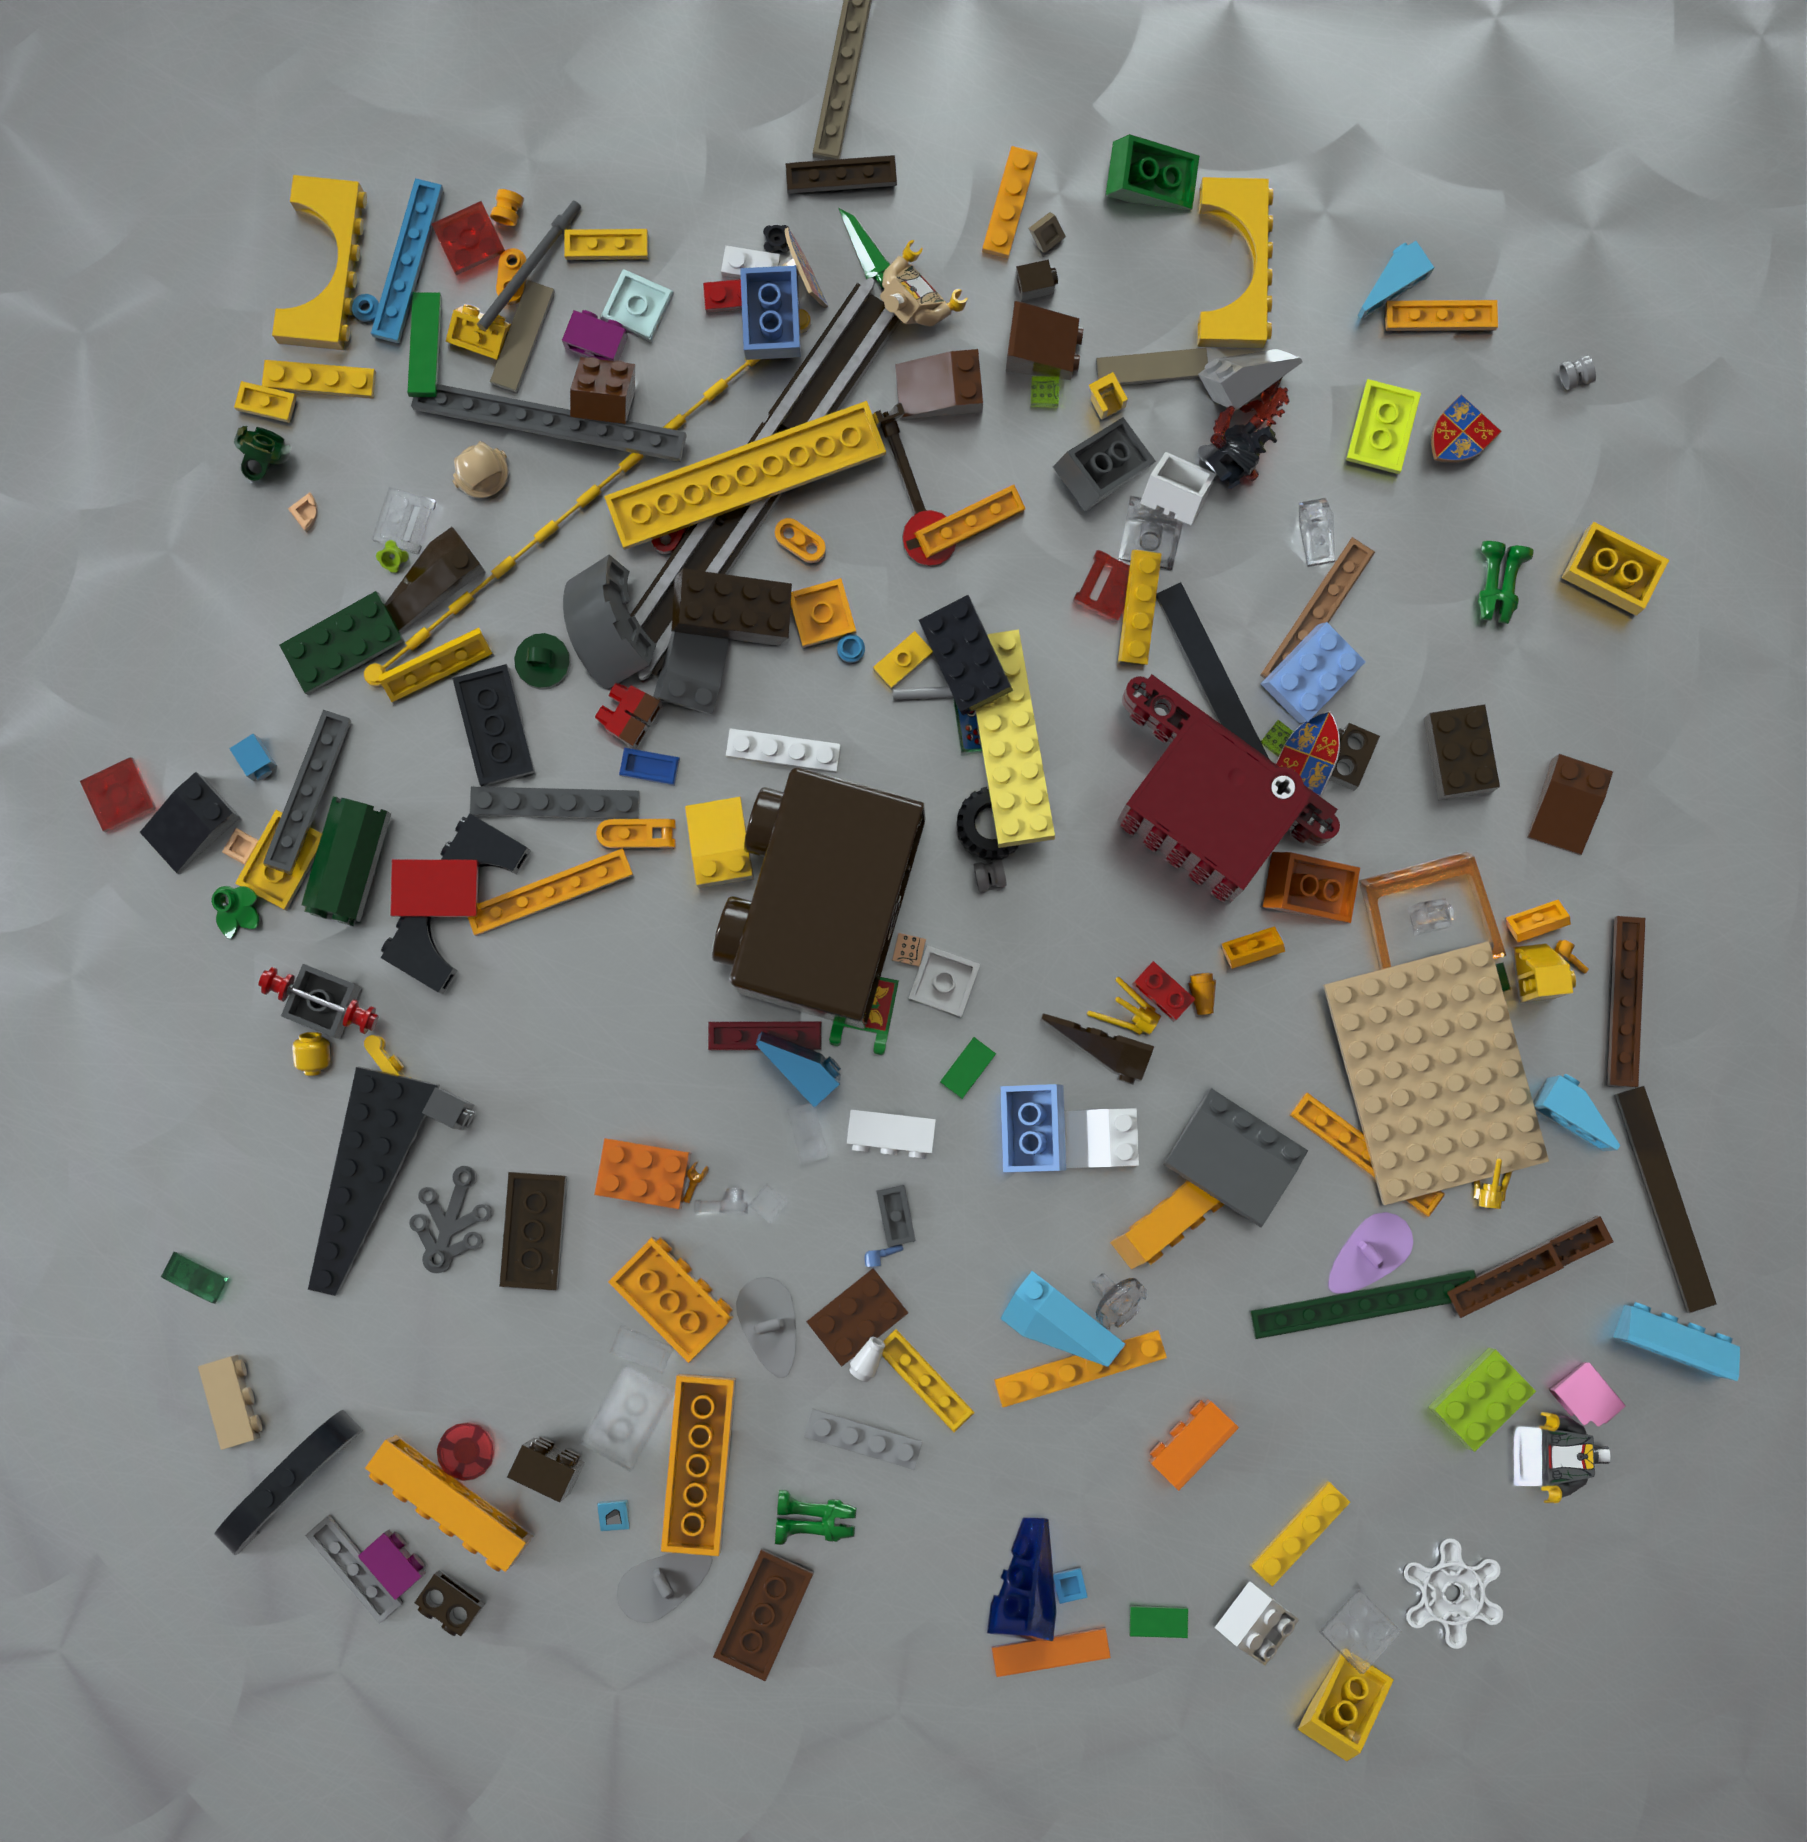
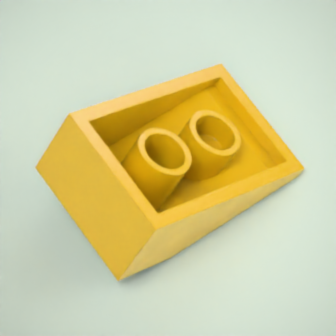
M741 797L685 806L692 861L698 888L753 880L750 853L744 850L746 826Z
M1346 1648L1342 1649L1309 1704L1298 1730L1340 1758L1349 1761L1361 1753L1394 1679Z

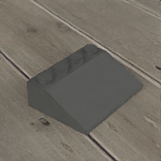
M1211 1088L1198 1105L1164 1165L1254 1224L1262 1227L1296 1174L1308 1150Z

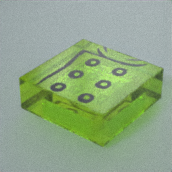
M1032 376L1031 406L1058 407L1059 377Z
M1277 720L1261 740V743L1279 757L1286 741L1294 731L1280 720Z

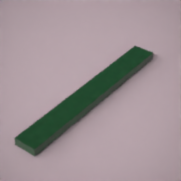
M1472 1269L1250 1310L1254 1338H1266L1450 1304L1452 1302L1447 1291L1475 1278V1270Z

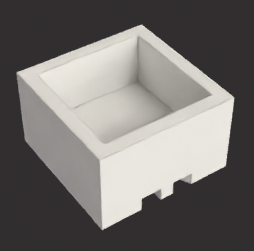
M1165 452L1150 475L1140 503L1154 510L1162 507L1164 508L1163 513L1169 515L1170 511L1174 512L1177 520L1192 525L1206 502L1216 473Z

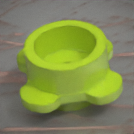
M388 540L385 543V548L376 553V559L382 567L392 573H396L399 571L401 563L409 559V554L406 551H402L394 540ZM390 554H393L395 558H391Z

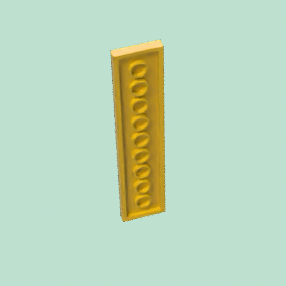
M864 401L604 497L623 549L626 550L886 455V450L868 402Z

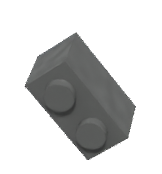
M436 1087L422 1112L444 1125L458 1130H462L463 1126L468 1127L475 1115V1112L472 1111L474 1104Z

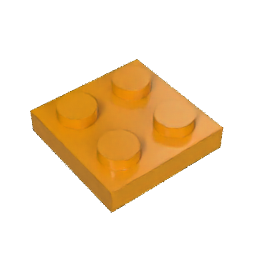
M841 578L791 592V608L803 648L857 633Z

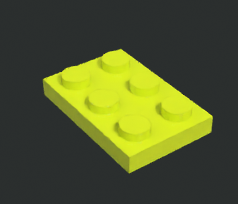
M1367 379L1346 461L1400 474L1421 393Z

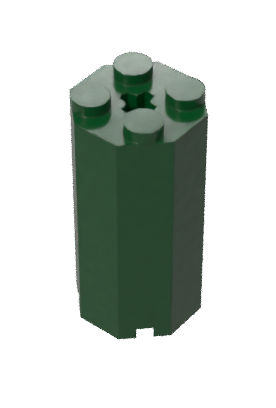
M333 796L301 904L305 907L304 912L323 919H327L328 914L333 915V920L349 926H354L355 921H361L391 813L383 809L378 812L373 810L374 806L347 798L339 799Z

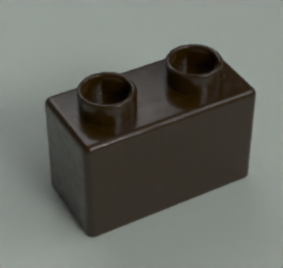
M797 767L790 771L784 792L766 787L760 789L750 814L744 841V850L746 852L764 857L752 901L735 896L728 898L718 923L712 948L713 961L732 966L729 980L740 994L860 1029L866 1028L926 820L924 803Z

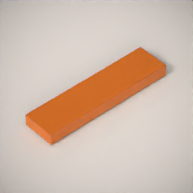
M1106 1628L992 1646L997 1677L1111 1658Z

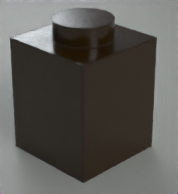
M1049 259L1016 266L1015 276L1021 301L1054 294L1055 285L1058 284L1056 268L1050 267Z

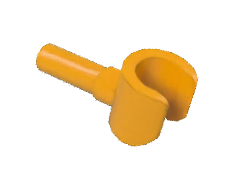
M1559 940L1555 952L1563 959L1573 963L1582 973H1587L1589 968L1571 954L1575 945L1567 940Z
M697 1162L688 1170L687 1176L690 1182L683 1199L684 1202L690 1203L695 1187L708 1173L707 1166L701 1174L695 1169Z

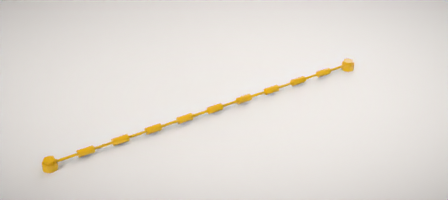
M799 309L800 333H804L810 328L811 319L806 310ZM745 358L746 363L725 380L722 378L703 393L704 398L685 414L681 415L679 413L662 428L679 429L686 423L685 418L705 401L710 403L729 387L727 383L748 365L753 367L761 359L746 360ZM631 453L618 464L620 467L600 485L596 486L594 484L577 498V504L557 521L551 520L535 533L533 541L514 557L509 555L492 569L490 577L472 592L466 591L449 605L448 608L450 610L429 628L423 627L405 642L407 646L382 666L374 663L367 666L364 671L366 682L372 687H381L378 676L387 672V667L409 649L412 651L431 636L430 631L452 613L454 615L459 613L474 600L473 595L495 577L497 580L517 564L515 562L516 559L537 542L540 544L559 529L558 524L580 506L582 508L587 506L602 493L600 489L620 472L626 473L644 458L643 454Z

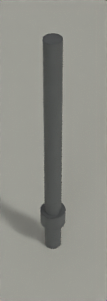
M573 200L564 213L554 219L551 223L552 228L477 323L481 330L486 331L558 237L561 234L564 235L565 230L571 227L570 222L581 209V205Z

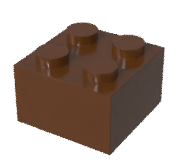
M580 357L570 388V417L626 424L635 393V364L623 361L600 360L594 357Z

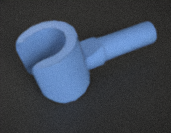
M902 1244L887 1249L866 1252L865 1266H881L880 1257L903 1251Z

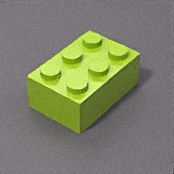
M1488 1348L1428 1408L1467 1449L1475 1452L1536 1391L1496 1349Z

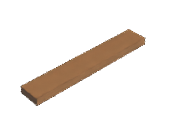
M1353 537L1350 539L1260 676L1266 679L1318 624L1329 623L1375 551Z

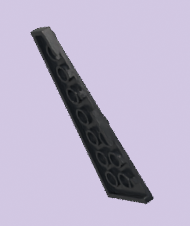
M360 1066L356 1067L308 1290L334 1296L338 1295L352 1267V1263L366 1239L365 1237L370 1226L375 1220L377 1212L387 1196L412 1142L416 1138L417 1131L424 1117H426L422 1112L435 1087H440L439 1084Z

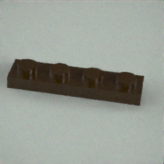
M895 155L785 163L788 193L897 186Z

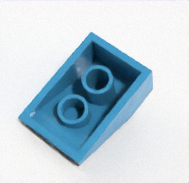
M763 1031L758 1035L756 1042L758 1048L813 1107L817 1106L840 1085L841 1074L839 1070L841 1068L830 1056L826 1059L821 1053Z

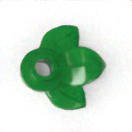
M230 886L219 887L211 898L212 905L217 910L216 923L221 932L229 939L233 938L238 926L254 929L259 925V915L252 906L258 896L252 889L246 886H240L235 889ZM226 895L229 899V904L225 900Z

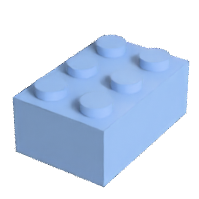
M1328 622L1318 624L1266 677L1261 685L1298 723L1308 722L1360 669L1365 661Z
M1063 1085L1000 1086L1003 1172L1066 1171Z

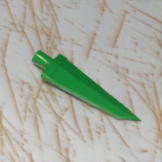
M839 208L866 279H876L881 289H884L882 286L883 273L890 266V263L882 255L857 218Z

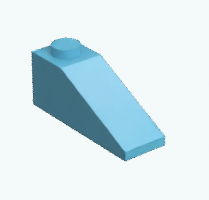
M1417 241L1410 245L1403 243L1392 252L1394 255L1391 257L1358 314L1360 319L1385 305L1386 301L1395 299L1430 277L1435 267Z

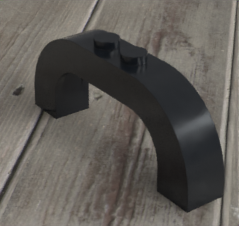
M344 1410L333 1415L293 1450L230 1513L215 1531L214 1535L234 1555L239 1554L260 1533L258 1531L260 1527L318 1469L338 1452L343 1451L363 1430Z

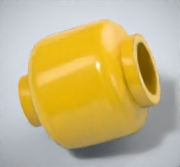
M302 1033L293 1042L294 1067L304 1071L305 1075H319L321 1070L330 1065L329 1040L322 1037L321 1033Z

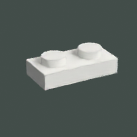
M725 246L721 275L741 278L740 268L779 266L780 254Z

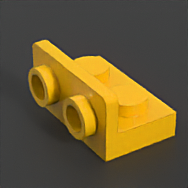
M464 304L463 307L454 309L445 342L498 360L506 334L511 326L510 323L505 322L506 318L498 315L488 329L483 331L477 326V323L484 315L479 313V308Z

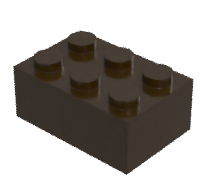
M1485 704L1432 712L1424 718L1438 800L1494 792L1500 787Z
M545 1437L532 1438L521 1446L507 1478L560 1503L571 1493L585 1462L579 1460L580 1454L565 1448L564 1451L554 1448L555 1443Z

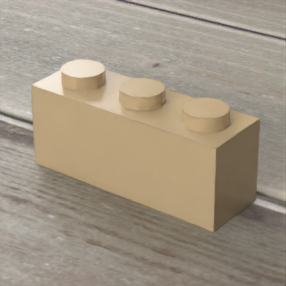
M238 1355L198 1366L220 1449L223 1450L261 1438L259 1432L262 1431V1424L259 1416L254 1415L252 1408L254 1395L251 1388H247L244 1376L247 1375L244 1361L242 1359L239 1360Z

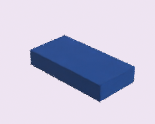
M624 747L619 775L675 786L680 758Z

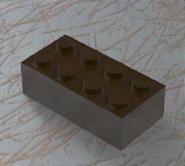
M683 568L675 576L671 631L780 646L789 638L792 583Z

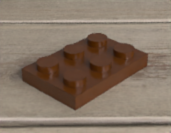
M872 1268L806 1322L842 1367L856 1356L866 1342L869 1341L870 1337H880L909 1312L876 1270Z

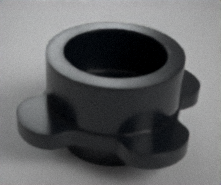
M768 225L764 228L763 234L766 236L764 249L766 252L771 253L774 250L787 252L790 250L785 236L787 225ZM775 237L780 238L778 241L774 240Z

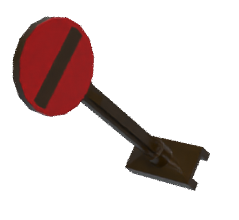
M899 403L889 413L888 411L881 413V410L874 412L873 418L877 429L882 428L885 438H888L914 511V516L904 526L902 534L903 548L907 555L917 564L925 566L939 565L949 559L955 551L956 544L926 558L914 534L946 516L940 512L925 509L899 436L901 432L897 421L905 414L902 403Z

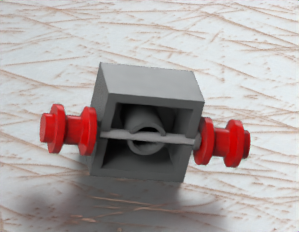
M302 964L295 983L294 975L288 974L285 978L279 976L278 969L275 967H271L269 971L264 970L259 979L258 986L261 987L262 994L267 995L270 991L278 993V1000L282 1002L288 997L281 1017L331 1037L340 1039L345 1027H349L352 1023L360 1026V1033L366 1034L368 1030L373 1031L378 1022L379 1015L375 1014V1007L370 1006L367 1010L359 1008L357 998L362 988L361 986L306 964Z

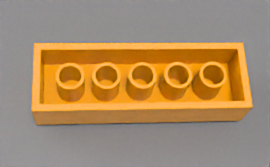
M678 1374L676 1376L661 1552L719 1556L721 1553L736 1378Z
M397 1435L385 1439L365 1467L370 1472L368 1476L379 1485L387 1484L393 1489L392 1494L404 1503L407 1500L417 1507L415 1511L427 1520L433 1518L440 1524L438 1528L450 1537L456 1535L464 1541L462 1546L473 1554L477 1552L487 1558L486 1564L498 1572L501 1569L506 1572L512 1567L534 1537Z

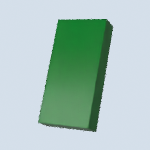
M973 1037L941 1079L940 1083L963 1099L996 1053Z
M1130 1606L1129 1636L1188 1638V1608Z

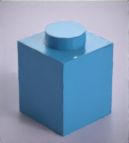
M251 734L229 748L246 776L253 781L255 779L259 781L268 777L272 773L271 769L277 766L260 738L255 734Z

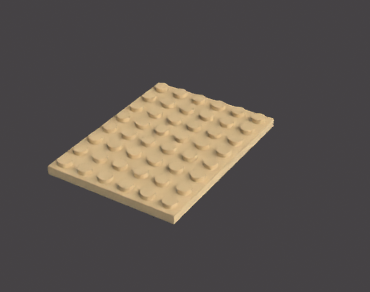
M1489 941L1323 985L1383 1205L1493 1177L1496 1160L1499 1158L1502 1160L1500 1174L1549 1162Z

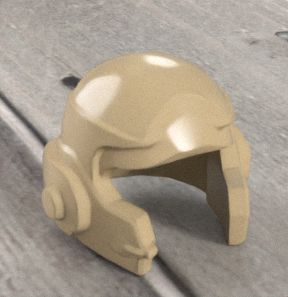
M482 441L463 450L459 456L454 458L456 472L453 474L454 480L452 482L455 487L460 488L473 498H487L496 494L503 488L508 478L509 470L505 452L503 450L500 451L498 448L492 449Z

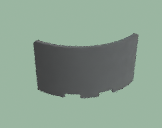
M610 554L568 580L563 595L564 620L573 648L591 676L605 689L613 687L615 683H620L650 665L657 645L644 632L636 617H630L626 606L630 602L628 597V576L630 571Z

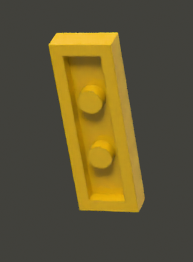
M565 230L564 257L566 260L648 259V230Z

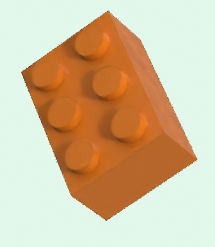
M604 1138L594 1195L682 1209L687 1172L692 1153Z

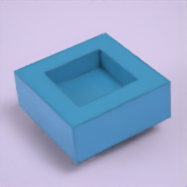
M1081 1567L1053 1574L1059 1604L1088 1598Z

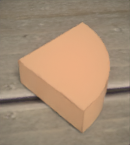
M309 492L288 508L306 532L309 531L316 521L318 511L313 495Z

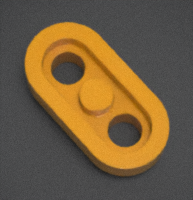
M507 249L499 258L496 284L498 296L527 260L525 254L519 249ZM512 258L517 259L515 265H509L508 261ZM526 280L507 305H515L520 302L526 286Z
M785 518L777 523L775 537L781 546L807 563L819 562L824 557L826 552L825 542L819 535L792 518ZM787 530H791L794 532V536L786 538L784 533ZM809 546H815L817 551L814 554L808 553L807 548Z

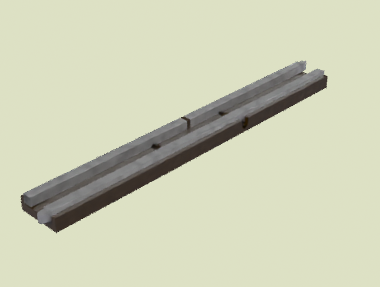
M868 278L861 285L859 283L855 285L768 412L769 416L765 423L762 422L747 444L841 410L901 322L894 312H889L885 308L882 300L871 294L874 288L873 278ZM783 493L692 525L630 614V617H636L644 632L657 644L650 665L638 673L640 680H645L650 674L655 678H658L672 634L675 576L683 568L728 575Z

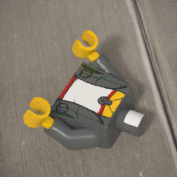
M1541 1412V1415L1546 1416L1547 1419L1544 1426L1539 1425L1541 1429L1542 1478L1544 1483L1553 1485L1542 1486L1541 1491L1549 1492V1498L1544 1500V1503H1559L1563 1497L1571 1495L1586 1485L1588 1478L1595 1476V1464L1610 1463V1450L1608 1446H1594L1593 1436L1586 1434L1584 1426L1568 1416Z

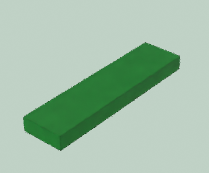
M413 292L407 389L409 397H437L442 303L440 292Z

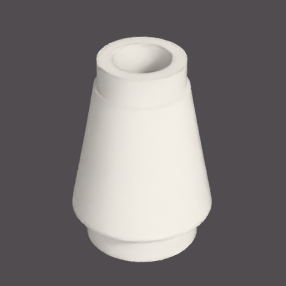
M870 1337L869 1341L851 1360L849 1371L855 1378L868 1382L872 1377H875L885 1347L884 1342L876 1337Z

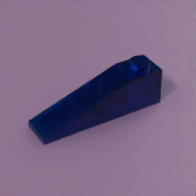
M1023 1518L1011 1549L1013 1557L1008 1570L1004 1569L1001 1575V1579L1004 1581L998 1595H994L991 1602L987 1633L1027 1640L1053 1641L1057 1611L1049 1519Z

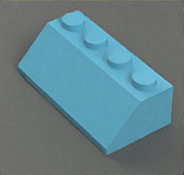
M1637 1302L1634 1303V1306L1624 1305L1613 1335L1614 1338L1717 1377L1738 1381L1740 1347L1731 1344L1733 1338L1720 1333H1716L1715 1337L1704 1333L1706 1329L1690 1322L1687 1327L1677 1323L1679 1318L1663 1312L1661 1316L1650 1313L1651 1307Z

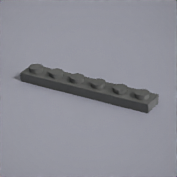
M322 711L265 856L264 866L292 875L350 726V718L330 711Z
M471 786L470 813L474 816L639 819L640 792L636 790Z

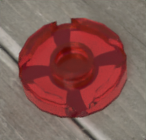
M471 1422L458 1423L447 1429L440 1438L437 1447L438 1462L443 1471L453 1478L462 1481L473 1480L484 1474L492 1465L495 1455L494 1441L489 1432L482 1426Z

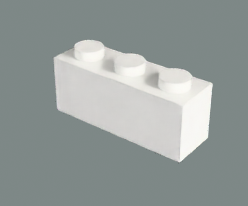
M851 1110L847 1144L853 1145L852 1150L869 1152V1147L881 1148L880 1154L897 1155L898 1150L909 1151L908 1157L925 1159L926 1153L932 1154L936 1119Z

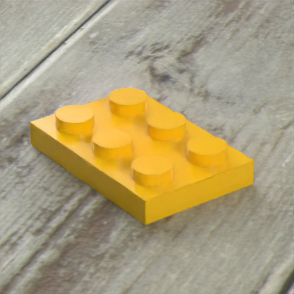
M275 810L235 884L252 889L259 897L287 911L314 862L322 833L309 828L292 875L266 867L263 862L282 816V812Z

